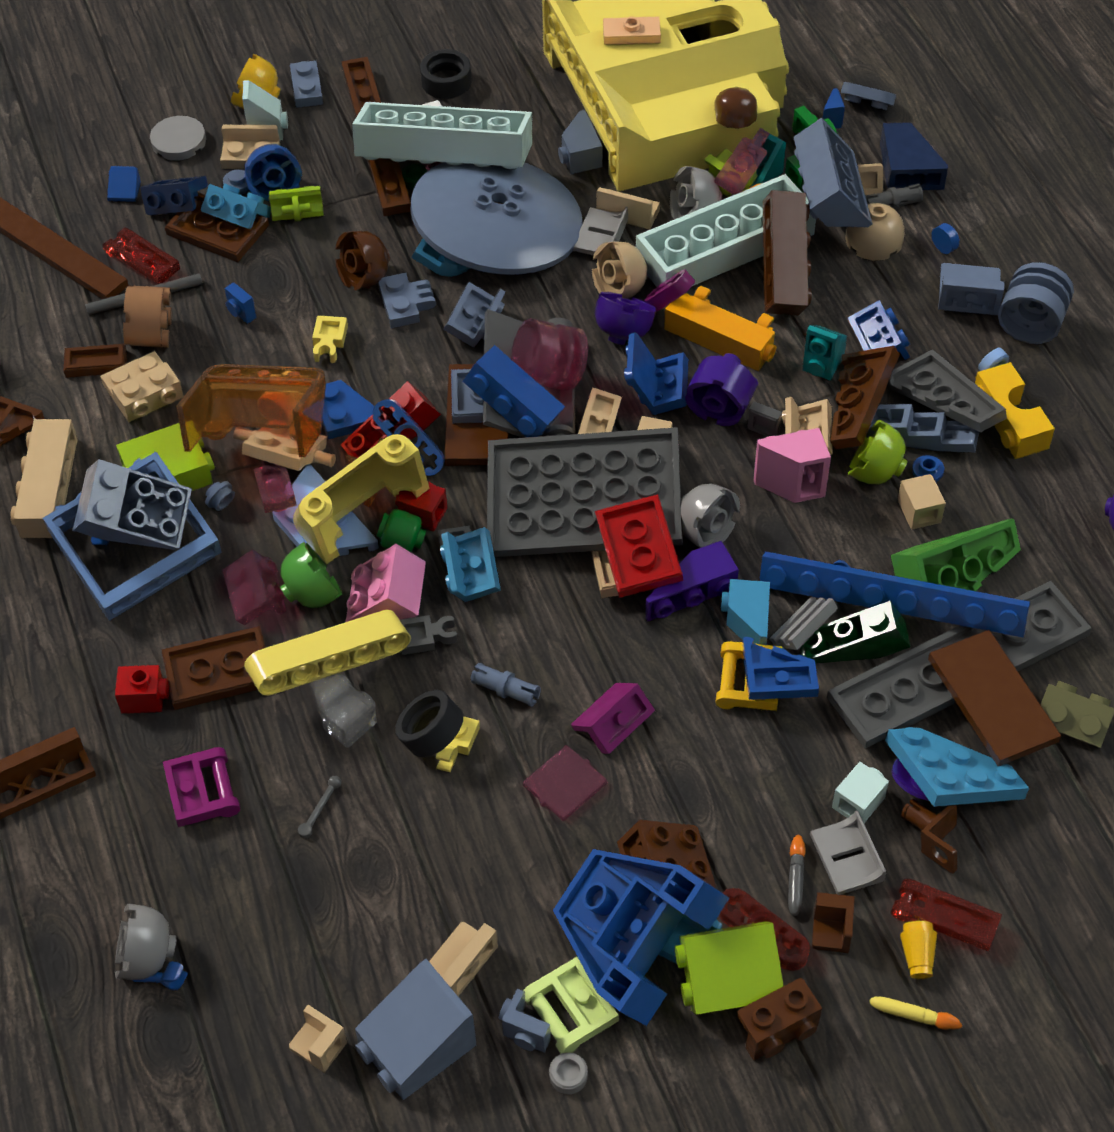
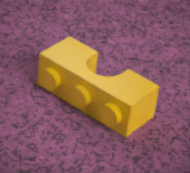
M1009 362L977 372L975 384L1006 409L1007 419L994 426L1001 436L1004 447L1009 448L1015 459L1049 449L1055 428L1041 407L1032 409L1015 407L1021 402L1025 383L1012 363Z

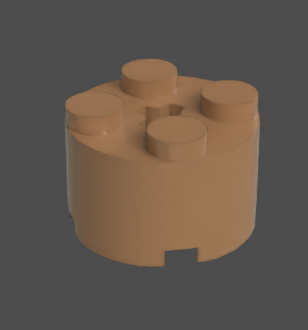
M127 286L124 299V313L126 314L125 323H123L125 345L169 347L170 333L169 330L165 329H167L168 325L172 324V307H166V305L170 306L171 288Z

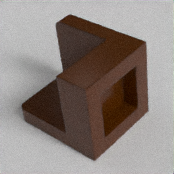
M817 892L812 934L813 949L849 953L853 931L855 896Z

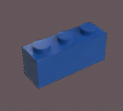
M495 345L474 364L462 381L527 438L540 437L565 408L560 401Z

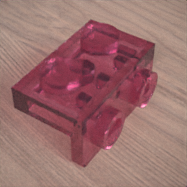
M252 549L222 570L237 622L246 625L268 609L280 615L286 612L283 600L285 595L280 589L276 576L277 567L271 558L264 557Z

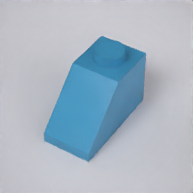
M730 579L729 592H722L721 612H727V626L742 640L743 637H750L754 639V644H767L770 582Z

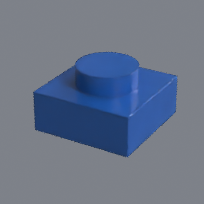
M234 282L227 286L225 293L228 311L234 317H240L247 324L256 319L253 297Z

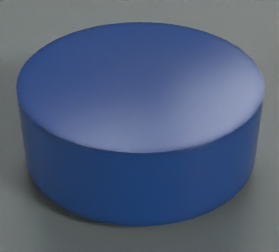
M942 223L932 230L933 243L940 252L949 254L959 247L958 233L951 225Z

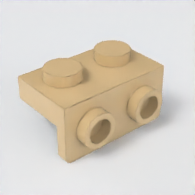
M792 397L785 398V410L782 411L785 434L820 428L828 451L832 455L833 449L830 442L832 406L828 399L798 407Z

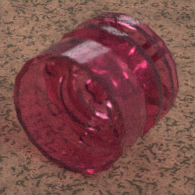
M529 318L523 322L517 331L513 342L511 360L540 385L544 384L549 388L570 391L580 382L585 371L588 358V343L585 333L580 328L568 327L562 324L555 326L551 322Z

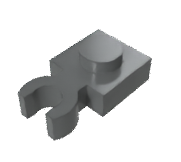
M430 615L400 619L411 636L409 645L401 651L402 655L435 650L434 642L437 641L443 644H454L457 642L456 631H444L447 628L455 627L453 616H444L436 623H431Z

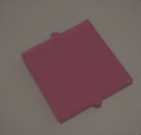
M567 745L523 781V786L539 799L540 806H547L562 821L566 820L607 784V779L590 766L588 759H582Z

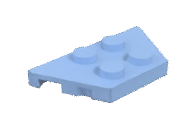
M311 464L305 466L272 512L274 521L296 547L303 542L305 544L307 542L298 533L294 525V512L306 495L326 482ZM352 511L336 522L343 533L336 540L339 556L348 555L349 549L368 547L369 551H374L379 548L378 540Z

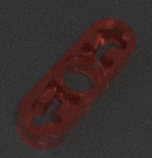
M730 888L722 892L729 897L728 902L718 915L722 922L729 927L761 921L773 923L780 966L786 970L795 971L806 965L810 945L802 934L745 891L738 888ZM737 902L741 904L740 911L734 909L732 912L728 911V903L731 905H735ZM745 916L748 917V920H747V923H746V924H744V917H745ZM780 934L783 935L782 942L778 940ZM795 946L799 948L798 955L793 953L789 957L785 954L786 947L789 949Z

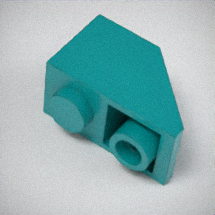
M809 325L802 371L831 380L842 361V354H845L847 335L822 326Z

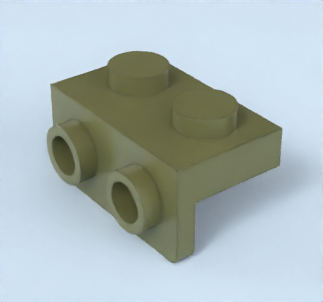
M1058 681L1056 686L1048 684L1041 707L1058 732L1101 748L1114 715V708L1110 707L1111 700L1091 693L1090 698L1076 694L1077 687Z

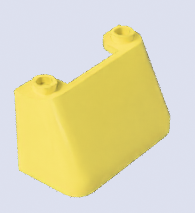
M390 435L302 499L293 515L294 525L298 533L326 564L340 555L336 547V540L343 533L336 522L379 490L386 487L394 497L399 494V491H411L418 498L430 489L419 449L404 435Z

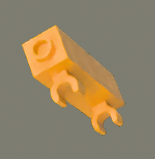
M699 286L694 296L688 293L683 294L665 308L664 330L724 356L726 353L734 354L741 360V364L756 371H759L765 362H770L775 355L777 348L774 345L775 331L770 327L774 317L763 313L757 323H754L710 303L707 297L710 295L711 290L706 287Z

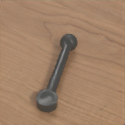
M334 775L329 778V786L309 819L298 827V833L301 838L307 839L312 836L314 822L333 791L342 784L340 777Z

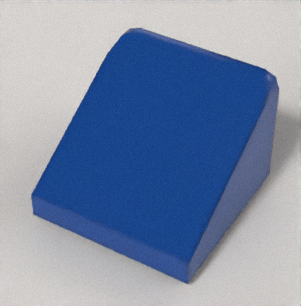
M837 88L832 90L823 112V119L829 118L835 129L841 128L843 125L845 109Z
M110 167L108 201L136 202L141 184L137 167Z

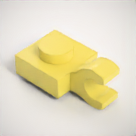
M463 716V723L456 737L436 755V759L439 760L437 769L451 772L458 753L469 755L480 729L479 720Z

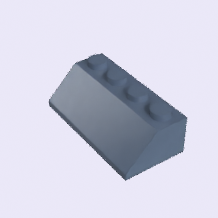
M820 118L794 136L796 145L794 153L800 163L798 171L804 180L802 189L808 198L810 214L814 219L819 218L828 227H869L873 223L854 151L823 118Z

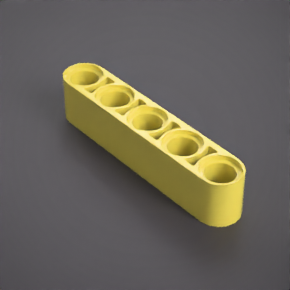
M383 610L258 650L246 659L244 667L258 691L262 695L269 696L397 654L409 645L411 636L392 610Z

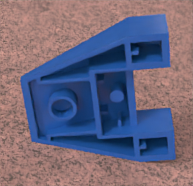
M593 849L558 901L553 912L597 994L621 1013L647 1026L667 993L647 979L645 974L684 915L709 930L728 902L729 897L681 865Z

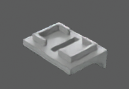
M590 207L579 231V239L573 251L594 255L601 244L613 241L619 242L628 222V207H625V210L621 212H609Z
M858 810L841 822L810 831V836L836 894H845L885 881L886 870ZM859 850L864 852L839 861H833V858Z

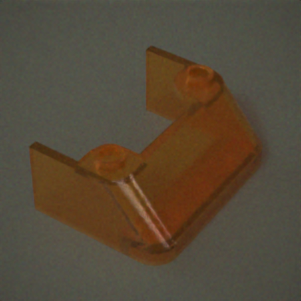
M219 364L207 368L176 406L184 452H191L201 437L219 440L226 437L234 426L289 429L290 438L297 441L299 457H306L321 434L326 390L324 371L314 367Z

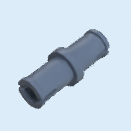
M478 663L475 666V669L479 670V672L472 671L471 683L493 690L501 698L508 696L531 707L537 703L536 700H533V697L539 699L540 686L518 679L510 671L503 673L482 663Z

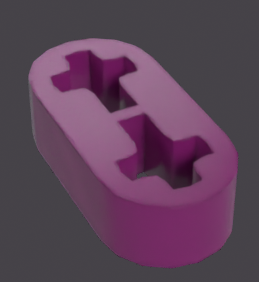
M683 269L657 286L646 297L645 301L653 305L657 312L685 294L694 285L695 280L686 269Z

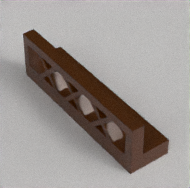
M75 727L0 759V794L7 790L18 792L14 801L7 804L0 803V819L97 776ZM79 758L85 769L74 774L63 772L67 763ZM41 775L51 777L47 786L36 789L30 787L33 779Z

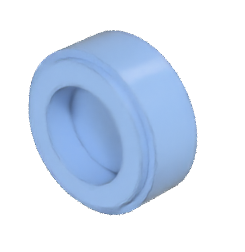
M996 348L981 360L978 369L983 371L1006 364L1009 361V355L1002 348Z

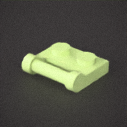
M578 957L548 973L523 990L525 991L526 1003L533 1005L541 1019L550 1024V1032L557 1041L555 1046L561 1054L574 1052L582 1043L619 1021V1014L614 1007L597 994ZM554 991L577 1025V1028L568 1032L545 998V994Z

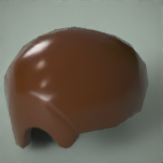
M731 87L721 91L716 96L714 109L718 124L727 128L739 129L748 127L756 121L757 100L748 89Z

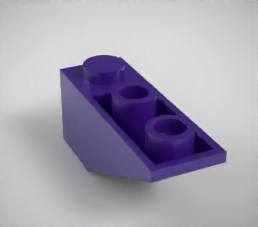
M722 541L691 551L679 564L684 581L658 587L646 598L645 618L647 622L656 618H665L675 611L686 607H695L705 600L722 596V592H729L730 579L738 580L739 569Z

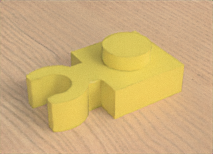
M317 316L312 336L315 362H319L320 356L326 353L330 355L331 363L336 362V347L343 348L348 328L347 317Z

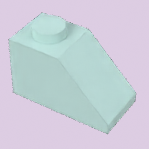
M244 80L242 101L247 125H277L279 139L283 140V129H288L287 112H282L280 100L251 81Z

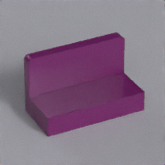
M615 683L571 723L574 731L588 732L601 753L610 754L655 709L637 683Z

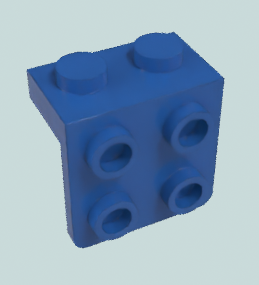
M636 332L629 334L628 345H626L627 368L624 370V376L627 384L632 386L637 392L640 402L646 405L653 415L687 406L685 396L688 387L689 359L684 352L655 360Z

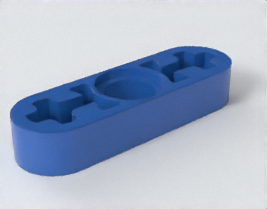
M392 399L378 402L373 409V419L383 432L390 436L400 435L405 428L413 429L418 436L415 446L419 448L423 441H425L428 446L423 448V451L429 456L432 454L437 456L435 460L437 467L435 469L432 466L424 467L425 474L431 476L441 471L445 463L444 454L403 407ZM382 406L385 408L393 407L395 409L392 414L398 422L403 417L407 423L399 426L395 433H393L390 428L394 427L395 424L390 419L383 421L380 417L383 414ZM420 453L422 463H424L425 458Z

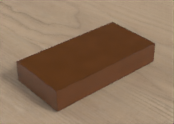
M124 343L65 348L63 367L65 378L103 375L125 365L127 362L126 345Z

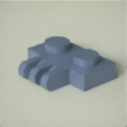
M402 273L383 277L378 282L391 328L420 322L418 311L432 309L436 306L434 294L428 280L409 283L407 274Z

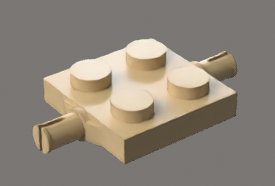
M270 420L259 430L252 431L238 426L234 431V439L244 441L242 444L243 455L300 471L305 465L315 462L329 467L335 464L336 455L323 452L326 448L327 436L317 434L312 429H300L289 426L281 420Z

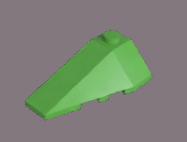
M1007 519L908 548L892 554L891 559L894 573L897 577L976 591L982 586L981 582L989 574L1001 569L1021 548L1015 520Z

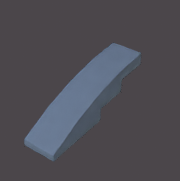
M912 404L879 405L870 425L871 428L875 422L882 420L900 432L906 447L936 451L975 452L979 437V431L958 421H947L945 412L914 413ZM869 428L866 437H872L875 431Z

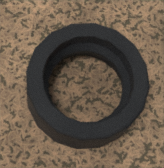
M443 49L431 52L423 58L420 64L422 88L433 97L441 99L455 98L463 95L471 86L470 60L465 54L457 50ZM441 70H453L459 73L450 78H440L433 75Z
M428 691L416 697L406 706L396 723L395 734L414 756L422 758L432 756L443 750L456 737L463 723V712L444 691ZM432 719H434L433 722H431V723L424 729V727H425Z

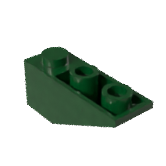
M888 601L822 625L800 647V653L804 657L815 660V663L882 658L911 646L905 619L892 602Z

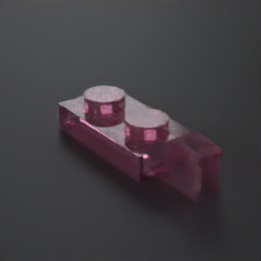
M760 128L752 140L743 137L714 182L733 195L741 193L767 154V150L762 148L769 133Z
M261 460L262 467L253 470L265 513L279 512L289 507L297 506L286 467Z

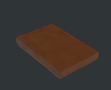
M198 192V196L194 197L196 209L178 212L165 226L166 235L239 262L268 228L269 222L268 218L256 214L252 228L247 229L201 211L205 194Z
M260 626L161 649L174 710L258 690L245 670L244 664L252 653L265 648Z

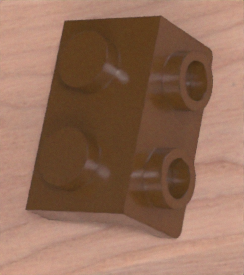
M798 978L739 1009L737 1016L748 1032L746 1050L753 1061L763 1055L765 1058L773 1057L784 1049L786 1043L797 1038L801 1041L814 1034L819 1024L822 1007L804 979Z

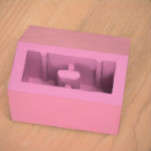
M820 428L800 430L795 433L769 436L757 440L753 478L755 485L794 503L825 497L831 456Z
M395 544L385 551L379 552L365 563L359 564L351 575L352 585L350 596L347 600L348 609L345 622L383 610H392L399 620L417 617L419 615L426 561Z

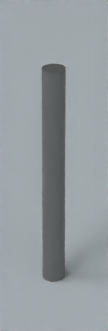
M200 273L151 287L171 288V293L202 285L203 282ZM125 293L85 304L88 316L124 306Z

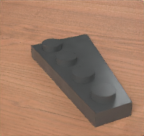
M933 349L894 369L886 386L937 412H945L947 417L979 432H983L1007 419L1006 409Z

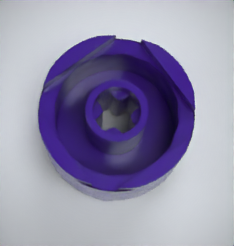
M726 353L724 356H709L699 364L687 387L685 400L692 412L706 421L709 416L717 419V425L731 426L737 424L743 416L756 391L758 380L753 377L751 372L741 364V360L734 354Z

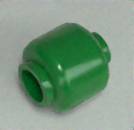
M394 509L390 514L384 513L376 537L381 538L380 543L383 548L388 549L398 544L407 551L412 552L414 547L421 548L426 531L421 529L422 520L420 517Z

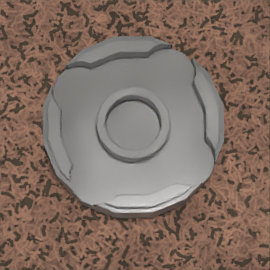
M173 116L165 118L152 128L150 141L153 151L156 154H161L163 158L167 160H184L196 155L195 151L199 148L203 149L206 142V134L203 125L197 119L189 116Z

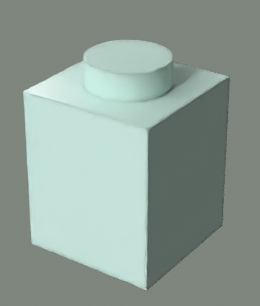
M859 762L835 789L832 808L846 818L858 810L863 823H865L884 801L889 780L879 770Z

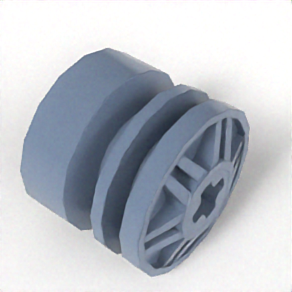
M1032 262L1022 265L1014 272L1007 293L998 312L999 324L1007 334L1019 341L1030 344H1042L1051 341L1058 335L1073 297L1074 288L1072 281L1062 270L1047 263Z

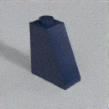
M883 123L880 149L887 189L891 187L898 189L920 184L922 190H944L948 165L913 124Z

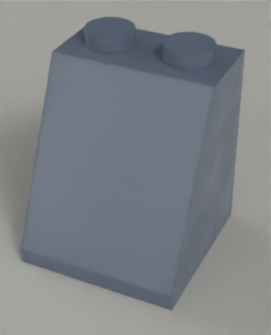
M427 959L420 962L355 1028L358 1040L355 1048L367 1065L371 1062L375 1064L380 1071L377 1076L382 1085L389 1093L395 1090L402 1100H405L476 1046L473 1014Z

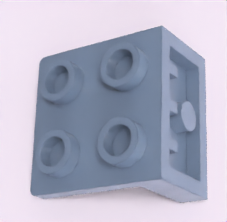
M942 263L938 309L998 315L1004 293V282L1000 281L1001 270L993 267Z

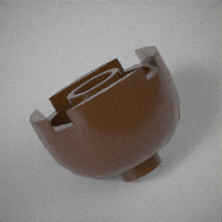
M349 231L339 236L335 250L340 249V259H335L339 277L347 288L353 286V290L357 291L378 284L385 276L390 261L389 252L381 239L368 231Z

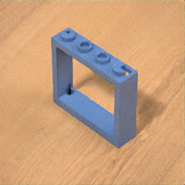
M157 452L142 460L138 458L129 467V469L179 484ZM81 492L77 495L76 499L66 505L56 506L54 512L43 517L48 532L109 621L222 553L218 538L190 500L186 520L199 538L104 594L63 534V532L74 526Z

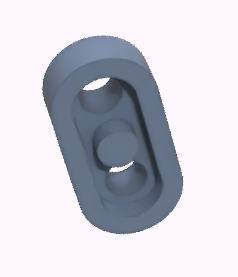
M843 82L841 93L845 94L844 100L858 104L861 103V99L872 101L871 107L887 110L888 105L894 106L896 94L849 82Z

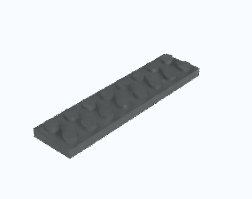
M1049 581L1014 598L1030 602L1023 638L991 632L1016 670L1020 671L1088 637L1092 628L1054 583ZM959 625L828 690L827 699L866 749L886 739L889 729L910 727L955 704L956 701L929 662V653L986 630Z

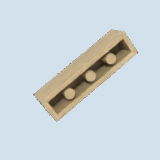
M34 419L32 431L27 433V455L23 456L21 460L22 479L17 481L16 484L17 503L16 506L11 508V523L16 525L20 538H53L48 532L43 517L54 512L56 506L65 505L78 440L71 419Z

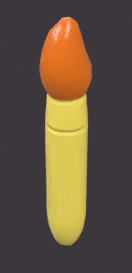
M881 996L873 997L869 1000L874 1008L888 1014L935 1025L937 1028L944 1030L962 1028L960 1020L947 1012L936 1013L930 1009Z

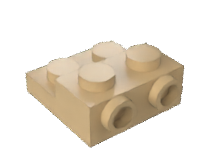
M155 351L100 376L102 384L128 422L143 417L184 397L179 379L167 362L163 363Z

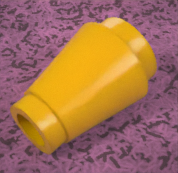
M907 922L903 924V932L900 933V938L908 969L910 970V977L913 979L931 978L933 976L932 969L937 932L933 930L931 922Z

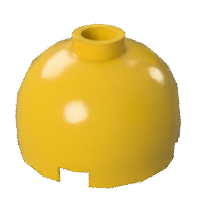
M253 54L252 58L248 59L236 84H238L240 91L239 94L233 92L231 104L244 109L242 101L244 80L251 81L278 98L281 88L277 87L278 75L273 65L264 58Z

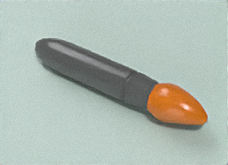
M796 835L793 838L790 846L788 908L793 916L799 914L803 901L804 856L806 848L804 840L800 835Z

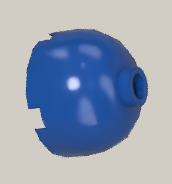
M266 144L256 148L248 156L245 163V181L252 194L270 201L269 191L300 187L299 182L302 177V170L297 158L287 148L278 144Z

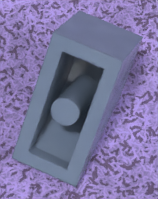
M585 110L579 111L563 132L562 147L558 148L560 161L562 164H566L570 174L602 167V144Z

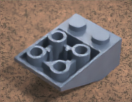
M98 459L86 470L73 531L107 541L179 550L192 488Z

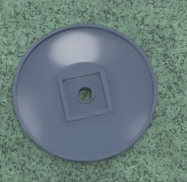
M442 162L428 170L419 179L413 189L410 210L413 223L422 238L433 249L458 264L488 273L527 274L552 267L571 254L579 239V231L582 227L581 210L571 192L552 175L525 162L523 167L506 169L499 165L477 167L475 164L449 165L447 162Z

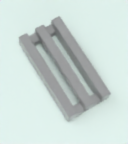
M810 597L770 637L773 645L782 646L785 649L798 650L836 611L838 607L835 601L831 598L825 601L824 598L816 600L815 597Z

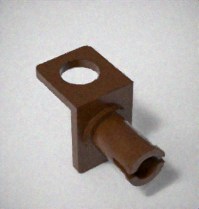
M911 799L909 801L910 804L907 803L904 806L901 817L922 830L921 852L954 874L957 871V850L942 839L957 825V806L948 805L941 813L936 815L916 799ZM935 846L940 848L946 854L948 860L943 858L937 852Z

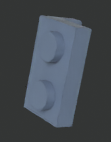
M468 282L443 330L474 348L481 338L484 339L486 310L489 309L501 313L505 306L501 302L505 291L500 289L494 297Z

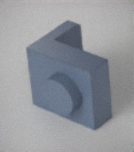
M517 989L512 999L507 998L499 1014V1020H502L503 1036L513 1039L514 1043L522 1049L528 1051L537 1049L545 1053L551 1040L550 1024L523 1013L526 1006L525 991Z

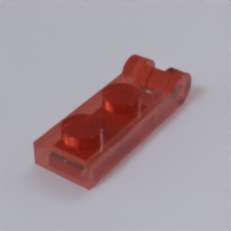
M126 227L117 233V237L114 240L109 239L103 243V249L107 255L120 259L157 284L165 282L180 270L177 259Z
M904 879L899 889L900 899L894 902L890 911L893 917L904 922H931L933 930L989 952L1002 914L912 879ZM921 900L926 903L924 908L914 905V902Z

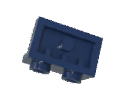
M206 176L159 180L142 186L140 189L145 212L147 215L193 211L196 209L194 197L198 196L199 190L207 188L208 183Z

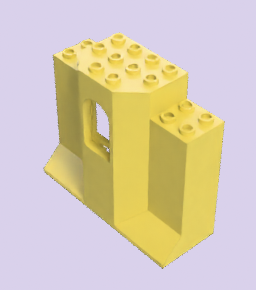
M542 0L544 54L552 69L563 67L609 152L608 174L618 192L673 178L678 170L684 166L703 170L707 169L709 164L705 162V158L709 154L716 157L724 149L731 151L737 157V160L745 159L761 129L778 138L777 117H780V108H783L784 96L787 94L785 82L786 74L789 73V65L784 54L778 20L772 17L766 2L762 0H721L717 2L714 0H578L574 2L571 0ZM659 17L661 41L660 43L605 45L603 18ZM693 26L701 41L687 44L680 29ZM731 87L748 89L757 100L756 121L748 127L739 129L727 128L718 124L714 103L716 96L721 91Z

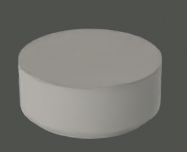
M562 1053L555 1057L549 1068L552 1086L563 1094H574L583 1089L588 1079V1069L584 1059L575 1053Z

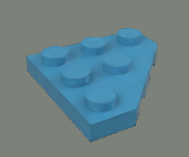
M919 727L888 730L885 739L886 743L933 807L1021 800L1026 798L1029 787L1014 768L1008 764L998 767L993 758Z

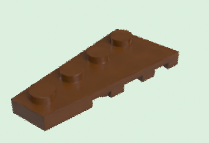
M895 346L842 354L841 362L844 365V370L839 374V382L842 384L841 392H838L836 395V403L839 406L838 411L834 412L830 436V442L835 449L863 445L900 355Z

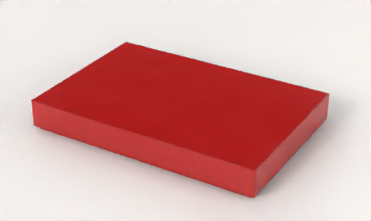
M658 494L595 511L619 598L684 581Z

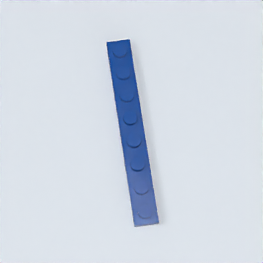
M766 551L762 556L760 581L770 582L771 589L817 598H831L837 602L868 608L891 601L898 612L904 615L986 631L990 630L991 632L1022 638L1025 634L1030 607L1029 601Z

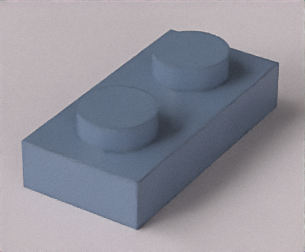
M302 61L290 64L296 108L322 105L323 100L317 61Z

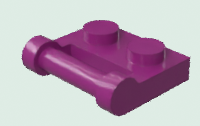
M216 747L163 762L178 827L218 816L231 817L240 812L239 801L234 797L226 768L228 758L224 748ZM207 766L213 770L220 798L209 802L201 768Z

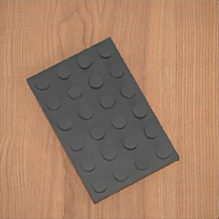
M678 427L488 440L487 529L491 534L495 557L605 550L595 511L657 494L673 545H683Z

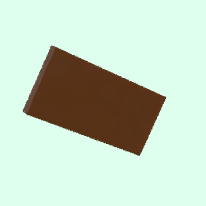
M449 364L445 466L488 465V440L508 439L507 432L483 425V422L452 423L451 370L471 369L474 364Z
M990 630L929 653V662L998 767L1059 743L1061 734Z

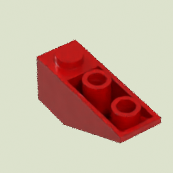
M409 381L389 398L397 401L423 431L441 415L429 399ZM382 406L383 414L380 417L383 421L390 419L395 424L394 427L390 428L393 433H395L399 426L407 423L403 417L400 422L393 417L392 414L395 411L393 407L385 408ZM372 414L341 446L354 461L388 436L375 423ZM405 428L400 434L409 440L417 437V433L411 428Z

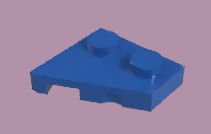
M342 380L314 387V400L328 440L352 434L373 414L375 406Z
M743 637L742 646L749 700L818 697L819 685L815 660L802 655H792L787 650L776 646L770 650L754 644L753 638Z

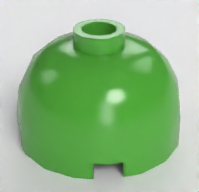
M303 542L294 548L282 562L280 574L284 584L280 586V589L291 603L297 600L304 607L318 608L331 603L343 594L334 576L331 577L326 570L327 566L308 543L305 544Z

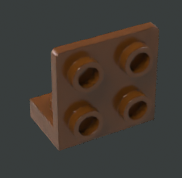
M639 820L617 841L620 854L681 865L713 887H716L700 832L696 825Z

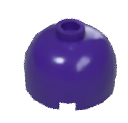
M600 292L595 307V319L601 331L609 335V341L625 345L626 340H629V334L636 332L642 338L650 330L656 313V308L653 305L634 297L631 300L622 298L623 294Z

